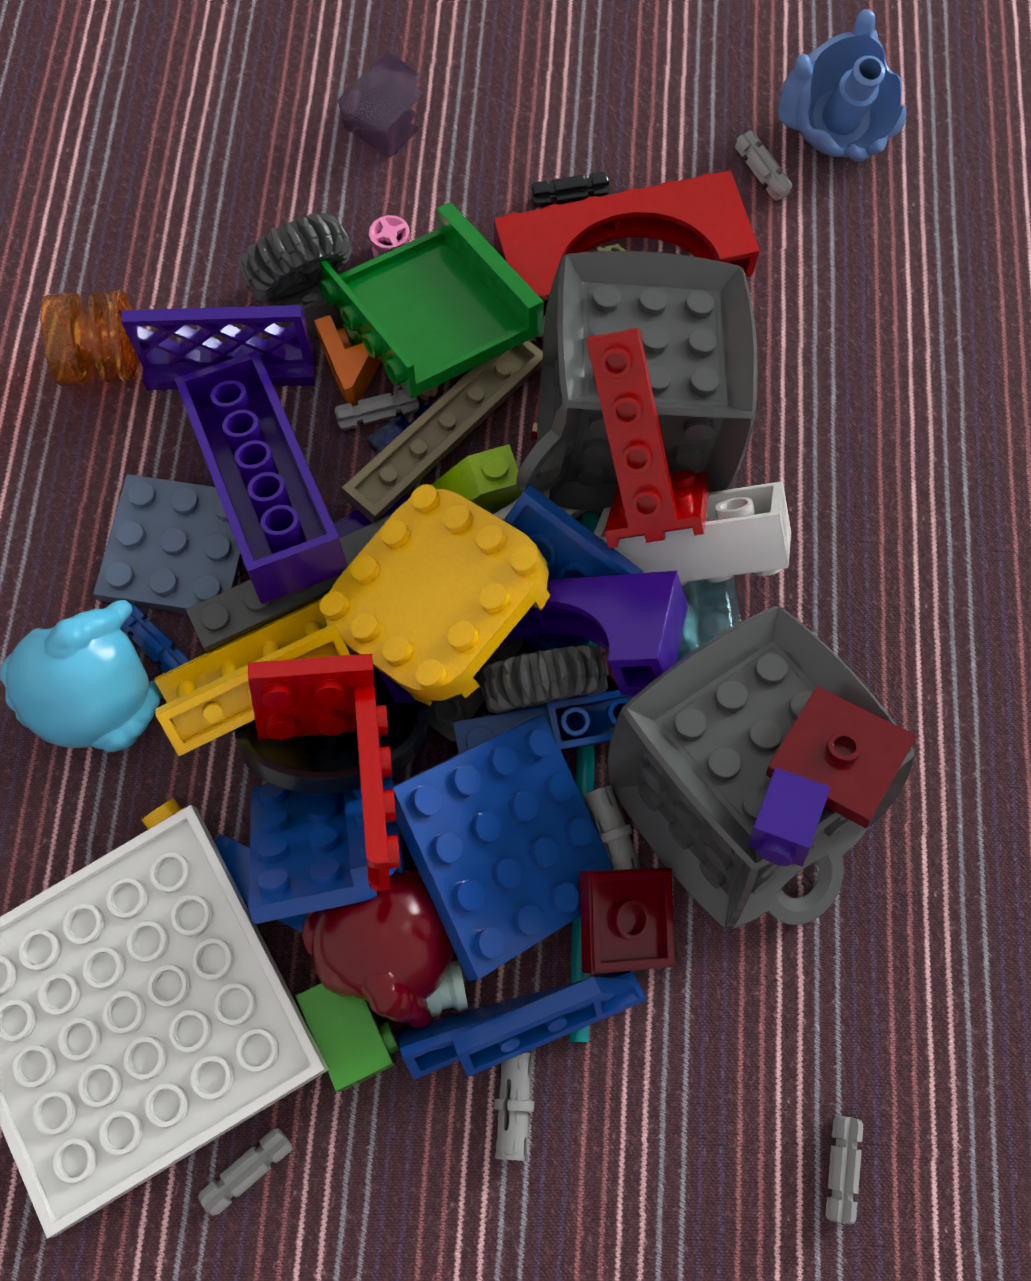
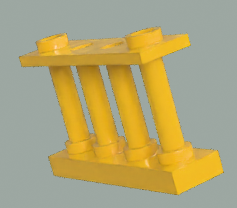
M322 598L154 678L156 685L167 702L155 709L156 717L178 756L255 720L248 682V663L350 655L336 624L333 623L327 626L326 618L319 608Z

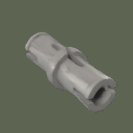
M612 785L584 794V800L613 869L641 868L630 835L633 834L630 824L626 825Z
M523 1053L501 1063L499 1099H494V1110H498L495 1159L528 1161L529 1112H534L535 1101H530L533 1053Z

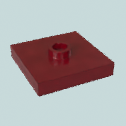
M817 686L768 765L766 776L772 778L774 769L777 767L830 786L831 788L824 807L867 829L917 735Z
M672 868L580 871L582 972L597 974L675 967Z

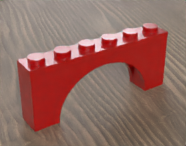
M731 170L720 173H706L700 177L680 181L671 180L661 185L641 189L632 188L621 193L602 197L592 196L582 201L562 205L553 204L543 209L523 213L514 212L503 217L494 218V245L496 251L544 301V316H546L552 283L561 257L565 254L586 252L608 241L631 237L659 239L677 245L695 257L741 266L746 276L753 275L760 252Z

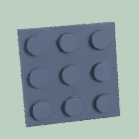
M127 474L93 593L96 599L110 603L126 600L131 605H137L138 607L187 614V608L237 586L243 559L216 487Z

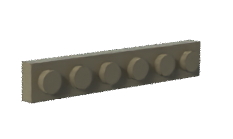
M528 340L472 368L342 486L341 496L372 523L378 521L543 366V352Z

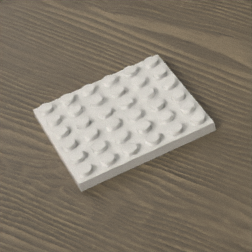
M189 805L0 917V1127L47 1239L61 1234L329 1070L256 924H253L250 912L198 809L192 805Z

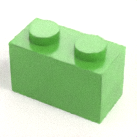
M322 983L296 995L311 1034L329 1068L327 1072L336 1092H343L396 1065L392 1053L400 1049L388 1022L381 1025L378 1024L368 1001L354 996L341 997L327 990Z

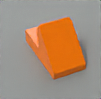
M331 315L314 320L320 345L345 404L358 405L357 401L362 399L380 364V359L378 357L372 358L366 351L363 343L351 347L345 329L337 330Z

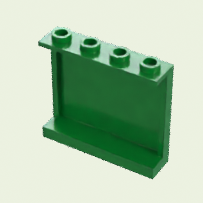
M451 202L436 208L438 229L339 275L326 259L320 261L323 280L319 282V288L323 298L328 305H335L339 309L346 327L351 332L357 331L368 354L372 358L378 357L384 364L390 381L395 386L400 384L411 399L543 333L544 301Z

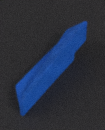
M633 971L611 972L432 1020L429 1026L424 1029L412 1026L401 1028L397 1031L399 1049L413 1080L457 1061L461 1062L466 1076L470 1077L645 1002L646 997Z

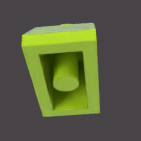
M510 444L465 457L431 484L435 489H446L458 493L491 514L516 501L523 493L516 483L519 470Z

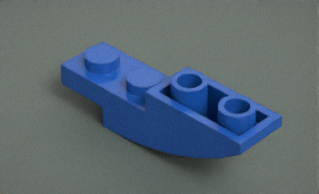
M619 690L550 702L544 706L453 722L458 754L541 714L545 715L561 752L610 742L615 722L623 706L637 694L621 695Z

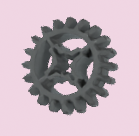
M311 213L305 218L299 216L292 222H285L282 226L271 229L270 233L259 237L257 243L249 245L247 252L243 253L240 258L239 268L242 273L241 277L246 287L258 301H282L287 297L318 285L323 280L320 261L326 259L336 272L340 271L342 265L348 262L349 256L352 253L350 240L343 225L339 224L335 216H330L328 213H321L319 215Z
M592 645L569 646L522 654L521 656L507 658L506 660L490 664L481 672L482 685L480 686L482 697L486 701L487 710L500 714L544 706L550 702L603 693L609 687L607 680L609 674L606 661L603 660L602 651Z

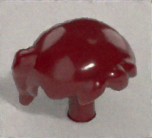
M405 867L403 873L394 872L390 876L391 890L376 891L377 897L355 904L306 913V921L302 927L303 944L307 953L313 958L314 969L319 980L327 990L341 997L354 996L366 1000L370 1003L371 1009L375 1013L395 1022L409 1023L412 1027L424 1029L429 1026L432 1021V1015L426 999L440 987L455 951L417 868L410 869Z

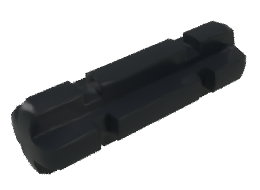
M605 172L590 173L589 178H585L584 175L553 179L552 184H547V181L534 182L531 184L532 202L536 207L551 205V201H556V204L584 200L588 198V195L596 197L606 196L609 194V179Z

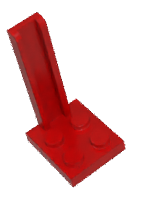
M639 327L587 337V347L619 485L616 487L604 531L608 549L618 547L619 540L623 538L645 535L646 543L665 540V532L693 528L694 536L704 534L709 496L707 473L680 470L669 474Z
M372 654L248 663V682L258 740H285L291 737L310 735L335 736L341 733L357 732L368 885L375 891L391 890L389 869L400 868L398 835L387 836L386 822H396L394 790H383L382 778L392 777L390 746L379 747V736L388 735L386 705L376 706Z

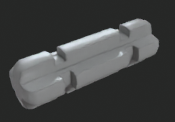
M753 131L741 134L737 138L735 145L743 159L748 158L745 162L763 186L768 185L766 191L773 200L779 201L783 197H787L790 194L792 182L785 173H779L782 169L764 145L759 146L762 142Z
M402 389L398 390L395 396H391V393H386L359 400L356 406H352L351 403L339 405L335 408V415L338 426L341 430L345 431L357 428V423L363 422L365 426L396 418V413L402 412L403 416L419 411V402L417 396L411 399L407 392Z
M837 1116L833 1120L832 1137L836 1138V1146L831 1145L828 1189H832V1196L827 1197L825 1215L832 1222L850 1225L854 1224L857 1218L858 1202L853 1201L854 1193L858 1194L862 1150H857V1144L862 1142L863 1122L857 1118Z
M272 1129L259 1140L261 1144L259 1147L252 1146L220 1174L221 1179L219 1181H212L199 1192L198 1199L211 1216L220 1214L232 1203L231 1198L233 1196L239 1197L271 1169L270 1164L272 1162L278 1163L291 1152L292 1145L280 1129Z

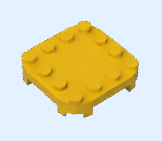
M425 484L416 488L411 497L396 509L342 572L329 593L321 599L319 608L326 618L327 626L333 623L336 624L346 647L352 653L357 655L372 654L373 666L408 691L415 700L431 706L432 701H444L459 694H462L466 699L480 686L473 677L533 605L542 611L550 597L547 590L548 563L536 544L525 533L458 493L446 489H435L432 485Z

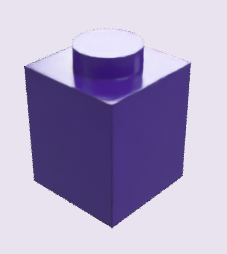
M775 767L754 824L748 847L758 850V854L763 859L773 864L790 866L793 863L803 867L831 787Z

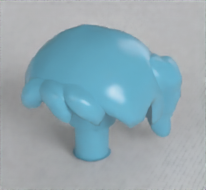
M126 600L114 601L106 608L92 609L63 619L51 629H33L4 660L1 665L0 678L6 687V703L11 710L15 711L17 720L42 740L66 748L94 747L107 752H116L129 749L147 728L163 695L155 681L149 682L148 675L132 642L120 629L132 613V606Z

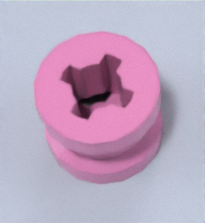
M387 215L378 218L372 223L369 229V238L373 246L374 258L411 241L409 226L404 219L398 216Z

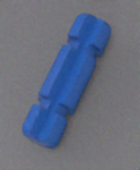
M131 605L132 613L121 628L128 635L134 634L132 639L156 664L162 663L160 668L164 672H168L191 661L180 648L173 649L176 644L152 620L146 621L148 616L137 605Z

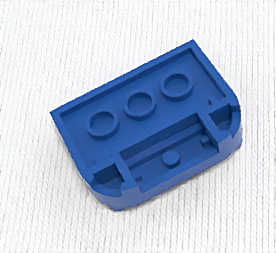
M392 777L382 781L383 790L394 786ZM269 782L262 786L251 788L248 909L253 924L355 904L377 897V892L368 885L361 789L343 793L312 794L288 790ZM386 822L387 836L398 835L400 868L389 869L391 876L394 872H404L405 856L400 828L397 822Z

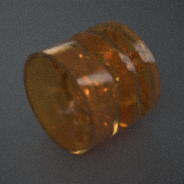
M122 288L109 290L106 298L101 290L90 292L87 310L77 292L43 296L40 314L42 341L49 370L58 385L89 384L93 380L95 365L105 382H113L117 374L123 381L137 378L139 369L138 356L121 323L122 310H132L128 297Z

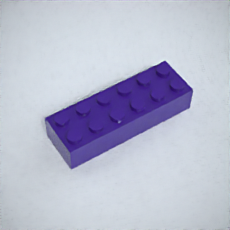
M258 350L174 378L260 604L341 575L348 565L339 536Z

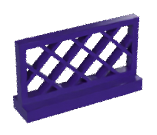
M301 305L122 310L121 323L143 367V383L147 390L178 389L174 378L256 350L260 354L273 387L315 385L314 341L309 338ZM274 322H294L286 328L274 324ZM241 323L246 325V327L241 330L230 324ZM185 325H198L203 328L197 331ZM140 326H152L158 330L153 332ZM262 332L272 338L266 341L255 335ZM217 333L228 338V340L223 342L212 336ZM174 335L176 337L184 339L185 341L179 343L177 341L169 339L168 337Z

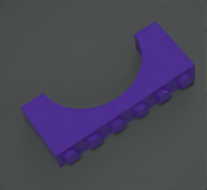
M677 571L548 580L547 590L550 597L542 611L532 605L501 643L542 634H564L590 640L609 652L608 663L621 695L638 694L653 680L676 664L688 603ZM378 670L396 703L420 702Z

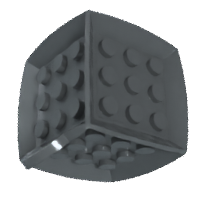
M647 251L580 252L565 254L561 257L552 283L545 316L543 366L538 402L537 444L525 458L516 479L517 486L522 491L531 485L557 506L602 513L604 508L612 506L616 487L619 485L586 340L587 337L639 327L669 474L680 470H691L694 473L706 472L709 492L728 490L740 470L751 438L756 415L758 384L757 337L753 307L746 275L741 266L707 258Z
M778 606L762 611L719 634L653 680L623 706L615 722L609 745L608 771L610 783L625 811L667 868H672V874L724 929L730 930L749 923L766 912L777 920L789 925L805 924L821 916L834 902L840 890L844 873L842 856L861 839L868 828L889 809L899 796L909 776L914 759V748L911 747L867 829L824 807L803 867L793 863L790 866L773 864L763 859L758 854V850L748 847L754 824L771 778L766 776L768 765L817 686L897 725L856 674L811 630L785 609ZM817 862L819 873L813 889L800 898L787 896L783 892L782 887L800 871Z

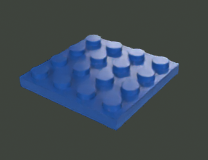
M544 714L531 718L386 789L394 790L396 822L468 981L481 979L581 916L580 871L613 870L612 863Z

